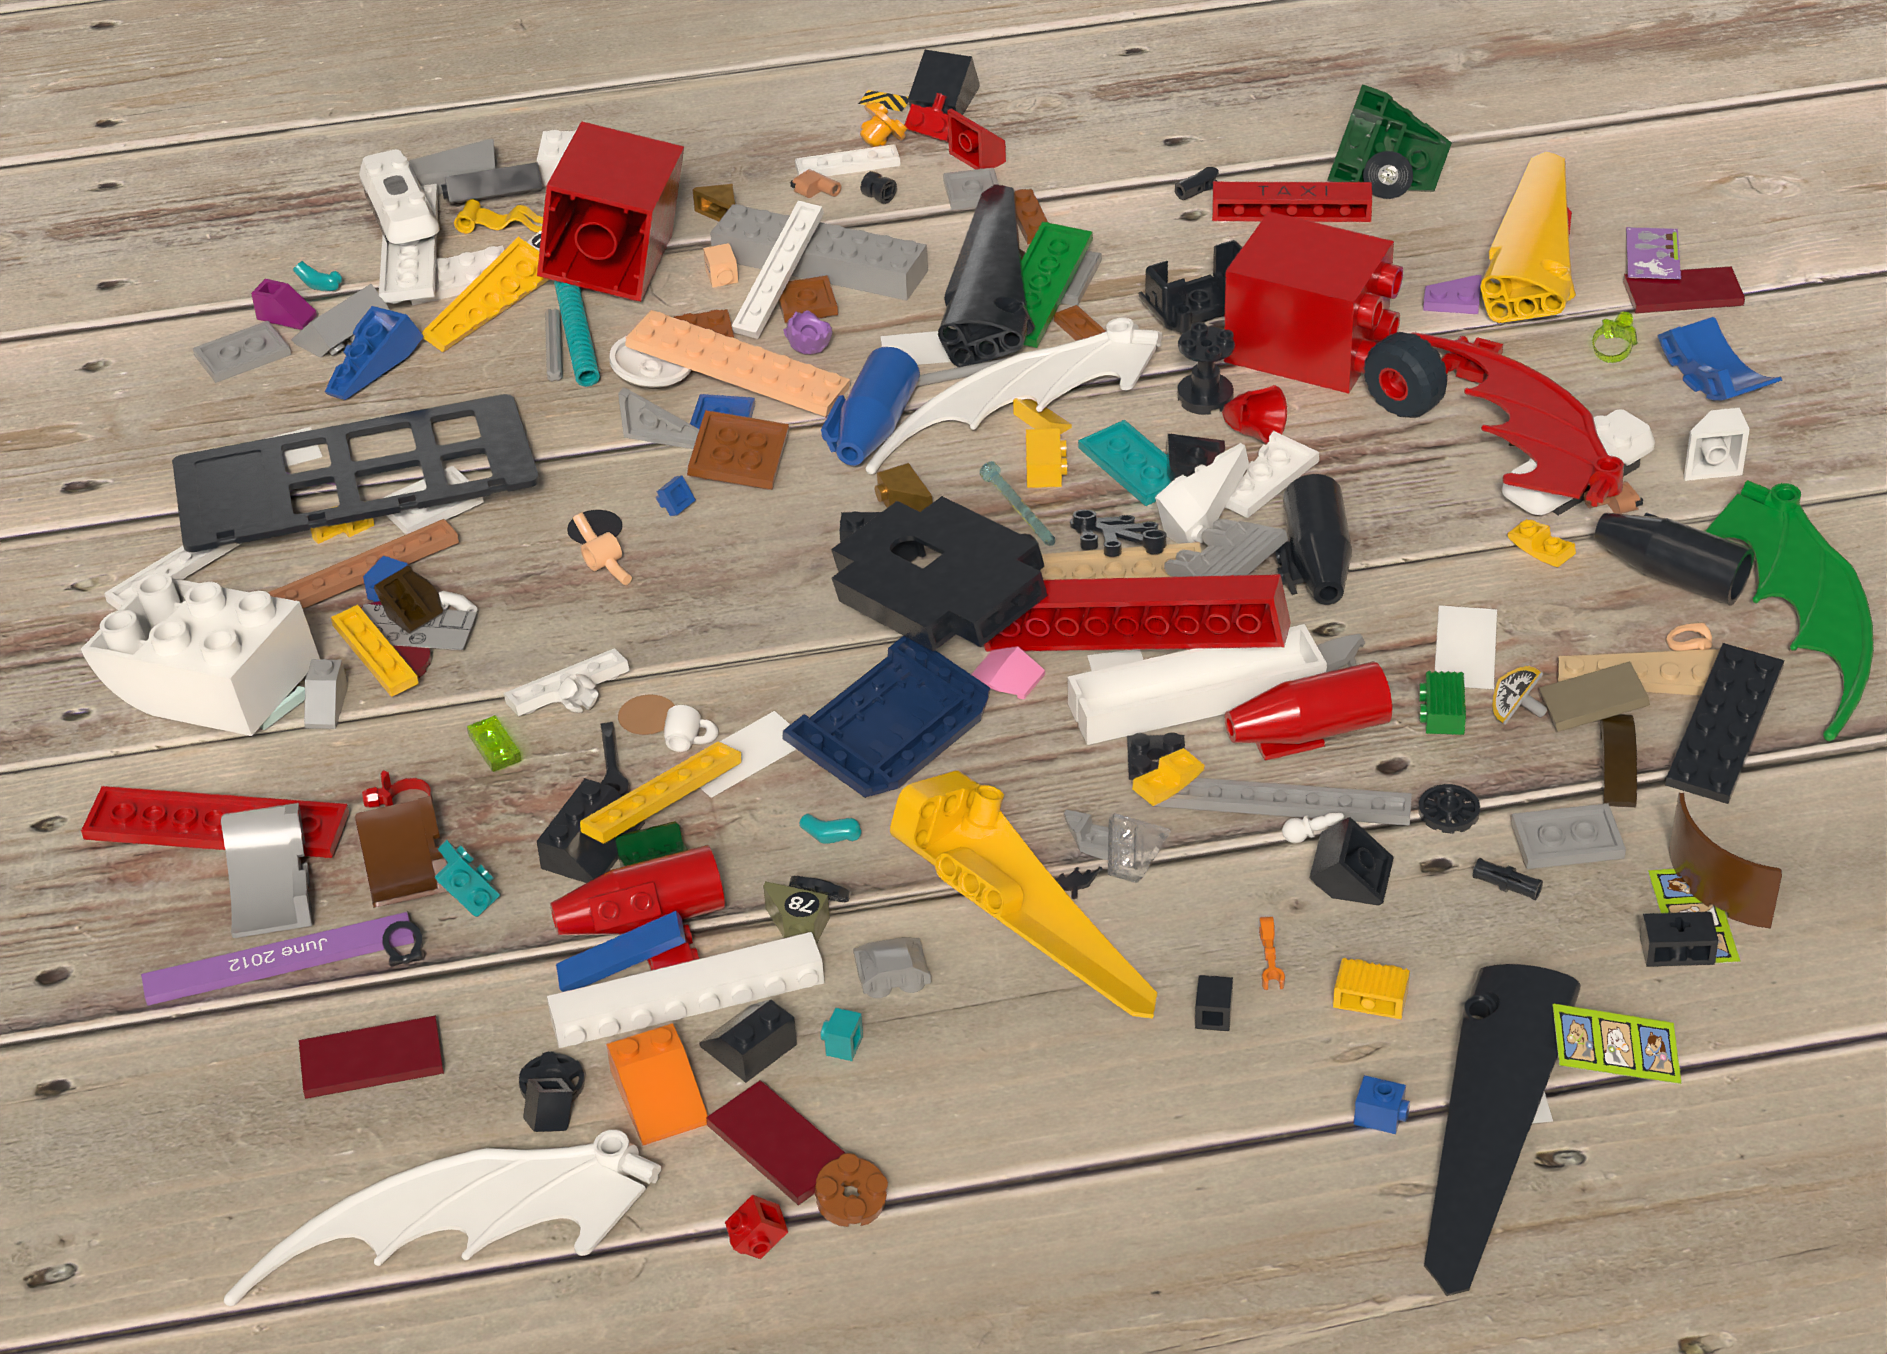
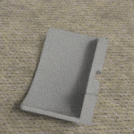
M299 803L222 815L221 825L231 895L232 938L312 926V903L308 888H310L308 864H301L300 858L304 856L303 844H305Z

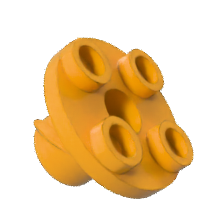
M867 102L864 108L872 118L861 125L860 135L862 139L872 147L884 146L890 134L902 141L906 137L905 131L907 128L899 120L890 119L887 116L889 111L879 102Z

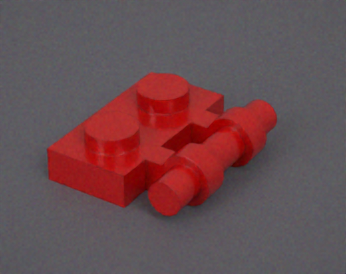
M1460 336L1456 339V341L1494 351L1501 355L1503 353V344L1479 337L1473 343L1469 342L1465 336ZM1449 351L1441 358L1446 366V374L1457 369L1456 377L1478 383L1484 382L1488 376L1486 371L1478 364L1461 355Z

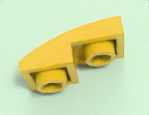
M1526 519L1508 532V538L1523 551L1557 568L1576 554L1575 543L1558 537H1552L1550 526L1534 520Z

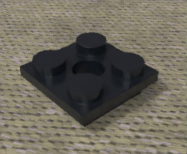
M1170 732L1165 735L1136 733L1132 736H1127L1129 780L1158 769L1159 761L1152 760H1159L1161 757L1182 748L1185 749L1184 735Z

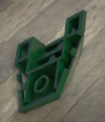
M1362 84L1327 181L1364 182L1363 173L1368 160L1379 152L1393 151L1403 155L1412 166L1413 181L1408 191L1434 192L1452 142L1430 125L1423 123L1415 117L1408 108H1404L1394 101L1393 97L1388 93Z

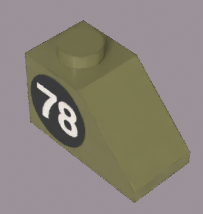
M765 881L763 885L765 908L782 936L788 938L812 932L817 945L830 919L828 895Z

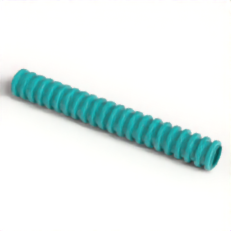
M553 280L575 380L581 386H592L599 381L600 374L579 286Z

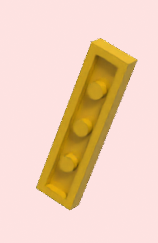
M359 605L331 617L332 626L391 697L418 684L417 675Z

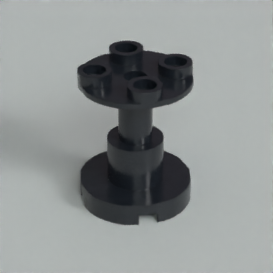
M1195 323L1191 325V330L1184 332L1178 340L1179 351L1186 358L1198 363L1192 368V374L1184 377L1179 382L1177 398L1178 401L1182 402V407L1185 410L1194 414L1210 415L1211 410L1218 408L1222 412L1224 405L1234 399L1232 382L1225 376L1220 375V368L1215 365V362L1225 359L1233 353L1235 349L1234 334L1227 329L1209 327L1204 323Z

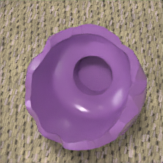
M807 310L803 313L795 312L793 317L788 320L787 327L783 329L784 335L791 347L802 354L813 355L822 352L828 346L832 336L830 323L821 321L812 312Z

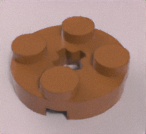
M851 1153L843 1154L839 1159L825 1165L817 1176L815 1196L818 1210L828 1221L838 1226L849 1227V1224L861 1223L860 1226L867 1225L877 1219L884 1209L888 1181L882 1172L871 1162L858 1158ZM853 1186L857 1188V1192L860 1195L857 1197L852 1194L846 1197L844 1196V1187Z

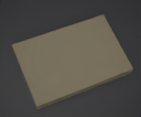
M1630 661L1539 687L1541 698L1547 707L1557 732L1650 705L1649 697Z

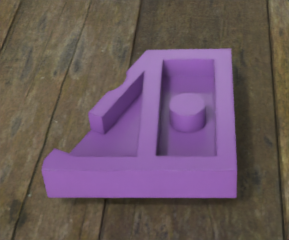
M1474 275L1425 286L1423 311L1478 314L1482 275Z

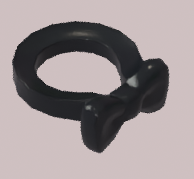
M397 921L385 929L382 936V945L386 954L390 956L389 965L391 967L424 960V954L421 951L423 937L420 929L414 923ZM408 929L414 933L416 942L410 954L400 956L398 952L391 948L389 938L395 930Z

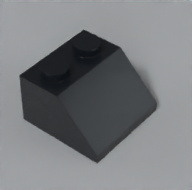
M1348 817L1321 832L1309 878L1317 887L1321 888L1333 899L1379 906L1384 903L1394 856L1351 817Z
M766 1000L749 1005L700 1041L699 1045L704 1051L747 1083L797 1045L794 1016L773 1000Z

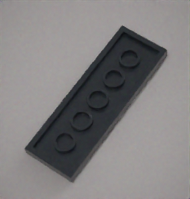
M1722 643L1666 777L1665 786L1729 804L1783 670L1785 660Z

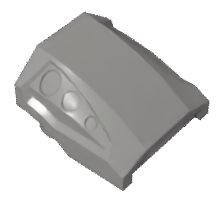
M901 937L870 942L853 949L863 993L872 998L886 997L894 987H899L907 993H915L922 990L925 984L931 983L930 971H928L919 938Z

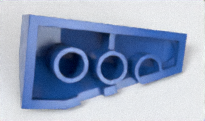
M371 306L356 325L353 331L355 335L352 345H346L344 350L346 357L342 364L336 366L325 389V393L329 396L346 400L406 359L416 349L424 336L408 315Z

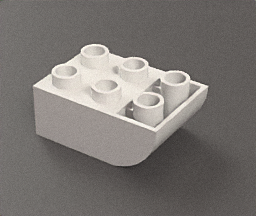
M155 573L141 579L136 585V592L118 611L107 615L101 621L100 629L81 648L86 661L99 679L113 693L131 706L152 716L252 736L304 678L308 673L311 660L320 659L300 601L272 597L265 591L245 592L223 588L215 582L196 583L174 579L166 573Z

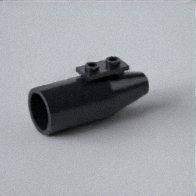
M1322 474L1304 475L1291 482L1284 492L1283 502L1289 541L1285 542L1275 551L1279 566L1282 565L1277 570L1278 574H1281L1282 584L1288 585L1292 595L1298 594L1296 584L1305 582L1318 603L1331 605L1343 597L1352 557V546L1343 494L1340 485L1329 476Z
M1604 513L1598 521L1594 534L1595 541L1643 574L1729 606L1734 605L1742 594L1754 561V550L1750 547L1649 513H1645L1644 516Z

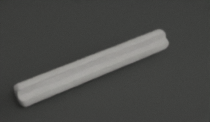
M555 308L553 310L548 309L545 312L547 379L551 382L562 379L560 311Z

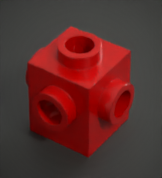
M751 1195L725 1221L733 1250L758 1259H762L788 1233L780 1205L755 1195Z

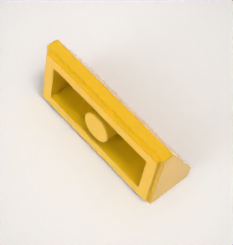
M1013 399V414L1034 429L1060 428V434L1072 428V424L1047 407L1042 412H1038L1036 410L1038 404L1032 399Z

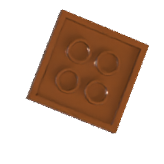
M705 410L688 464L687 476L772 490L787 440L789 424Z

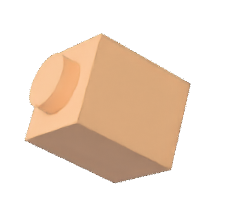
M730 244L703 248L705 270L712 288L738 283L737 262Z

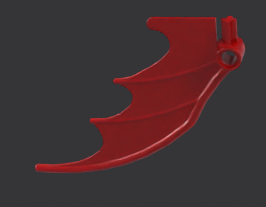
M1417 332L1411 333L1420 336L1423 340H1427L1431 343L1432 347L1441 348L1466 357L1486 371L1487 379L1476 387L1465 388L1464 393L1493 402L1500 406L1510 419L1508 422L1500 425H1482L1481 430L1507 440L1525 452L1537 464V467L1528 473L1504 474L1503 483L1580 499L1586 487L1590 484L1591 488L1586 495V500L1591 501V506L1593 507L1603 503L1606 497H1613L1622 492L1623 461L1618 457L1608 455L1597 434L1593 415L1569 391L1529 366L1494 351L1438 336Z

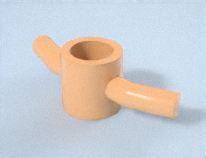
M583 512L574 516L573 520L587 542L581 546V553L588 567L593 571L606 567L623 585H628L632 580V576L617 563V560L622 557V551L614 535L606 532L597 537Z

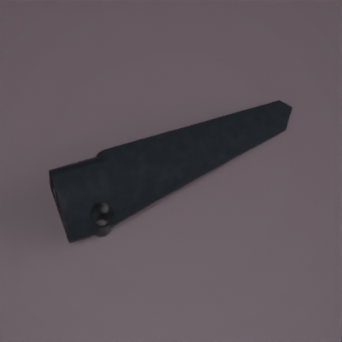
M994 184L981 193L944 295L946 310L938 329V337L950 361L957 367L982 363L1016 352L1022 348L1026 336L1035 329V325L1028 313L1019 247L1015 190L1012 187Z
M1523 964L1486 966L1479 970L1468 1000L1465 1002L1460 1020V1037L1424 1267L1435 1279L1446 1296L1470 1290L1558 1056L1553 1004L1575 1007L1581 985L1578 980L1568 974ZM1472 1016H1480L1483 1019H1476Z

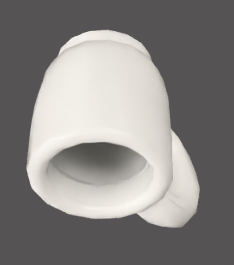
M676 705L667 712L664 738L667 747L673 751L684 752L692 744H707L714 741L718 736L717 726L709 720L701 719V715L693 707ZM699 727L706 728L705 735L697 736Z

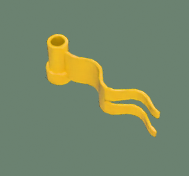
M470 199L466 202L463 210L457 214L454 226L459 232L467 234L473 231L476 224H482L492 230H501L511 221L517 220L522 222L531 231L538 233L542 231V226L533 224L525 215L534 222L541 224L543 223V217L536 215L530 208L524 205H517L510 213L501 215L489 209L481 208L477 200Z

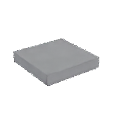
M994 168L943 174V181L951 210L977 207L981 193L994 184L999 185Z

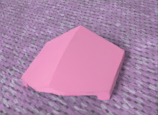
M1017 646L992 650L971 675L993 690L1014 694L1019 699H1025L1044 677L1045 670Z

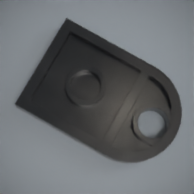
M1168 433L1166 441L1167 474L1171 482L1181 475L1188 477L1194 474L1195 468L1201 464L1206 467L1212 464L1216 456L1225 452V440Z

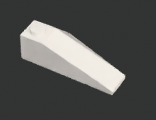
M1239 443L1215 457L1213 463L1207 467L1203 464L1195 468V473L1188 477L1184 475L1179 476L1155 497L1163 530L1166 532L1167 537L1178 544L1203 542L1201 538L1202 532L1207 528L1213 529V523L1219 519L1249 466L1245 445Z

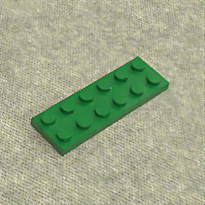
M1042 221L1021 260L1028 313L1035 325V329L1026 336L1023 345L1038 348L1093 241L1092 231Z

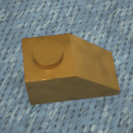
M909 463L877 472L878 485L874 487L878 501H883L887 508L896 501H899L921 512L933 503L932 494Z

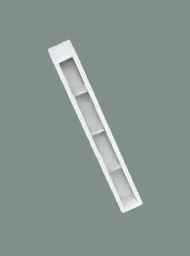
M809 932L547 996L558 1047L563 1048L823 984V962L813 934Z

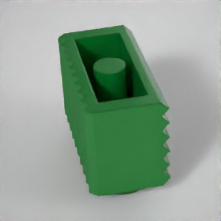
M1430 670L1427 671L1425 683H1419V702H1425V704H1420L1419 722L1425 723L1426 734L1464 735L1466 722L1464 673L1462 671L1459 673L1455 671L1452 673L1449 671L1446 673L1443 671L1439 673L1437 671L1433 673Z

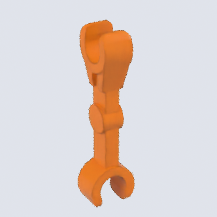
M1260 917L1259 935L1263 946H1265L1264 956L1268 966L1262 974V987L1264 990H1268V981L1275 979L1280 983V989H1283L1285 974L1281 969L1276 968L1275 965L1276 951L1275 947H1273L1275 936L1274 918Z

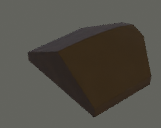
M405 566L374 585L375 592L387 617L409 634L443 614L439 593L429 580L415 573L409 566Z

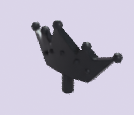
M1099 866L1092 873L1090 869H1087L1086 873L1082 875L1079 872V868L1075 867L1074 871L1067 877H1065L1064 873H1061L1058 878L1054 879L1064 891H1071L1072 899H1077L1078 890L1088 888L1103 868Z

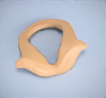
M1705 623L1678 626L1666 638L1668 647L1675 651L1709 650L1712 647V635ZM1684 631L1698 632L1703 637L1685 642L1673 640L1677 634Z

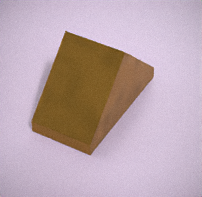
M733 184L702 186L692 189L695 212L718 222L733 204L735 205Z

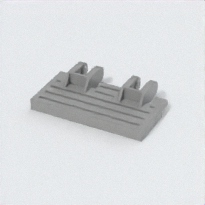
M1219 518L1213 523V529L1207 528L1201 534L1203 541L1209 545L1204 551L1200 553L1182 549L1177 553L1175 560L1170 559L1165 563L1164 569L1170 577L1248 575L1288 541L1286 530Z

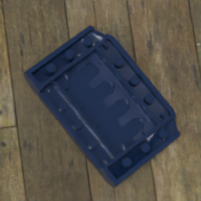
M903 636L888 648V654L885 659L810 718L803 714L785 728L782 739L866 798L900 788L979 723L989 698L990 687L936 650L933 652Z

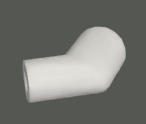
M448 591L439 592L441 607L444 610H447L449 605L458 611L477 612L478 610L463 595Z

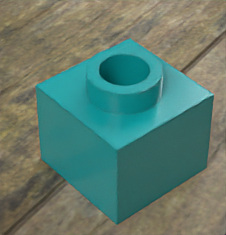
M835 1008L830 1020H825L821 1029V1040L825 1041L826 1056L853 1061L863 1038L862 1013Z

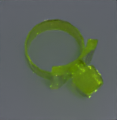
M1621 312L1614 322L1609 319L1602 320V326L1596 330L1592 339L1594 353L1600 360L1607 363L1620 362L1628 357L1632 351V346L1638 344L1636 329L1632 326L1633 315L1631 313ZM1602 334H1604L1606 339L1616 337L1630 343L1625 351L1617 355H1605L1595 347L1596 340Z

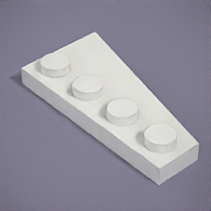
M1273 431L1269 436L1267 445L1263 444L1260 448L1257 459L1249 463L1246 474L1242 476L1225 507L1246 518L1250 517L1288 487L1291 482L1319 462V452Z

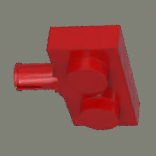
M937 93L932 107L924 108L911 104L904 126L908 131L949 143L948 115L942 111L947 97Z

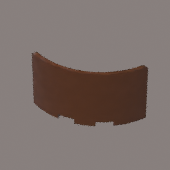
M1679 792L1669 844L1670 859L1676 875L1683 878L1690 887L1689 892L1707 907L1714 905L1728 912V918L1771 929L1782 870L1777 867L1745 860L1714 843L1695 824L1687 809L1684 793Z
M431 796L359 812L355 815L373 908L448 892L435 879V876L446 866V860L438 850L440 846L435 847L434 839L440 838Z

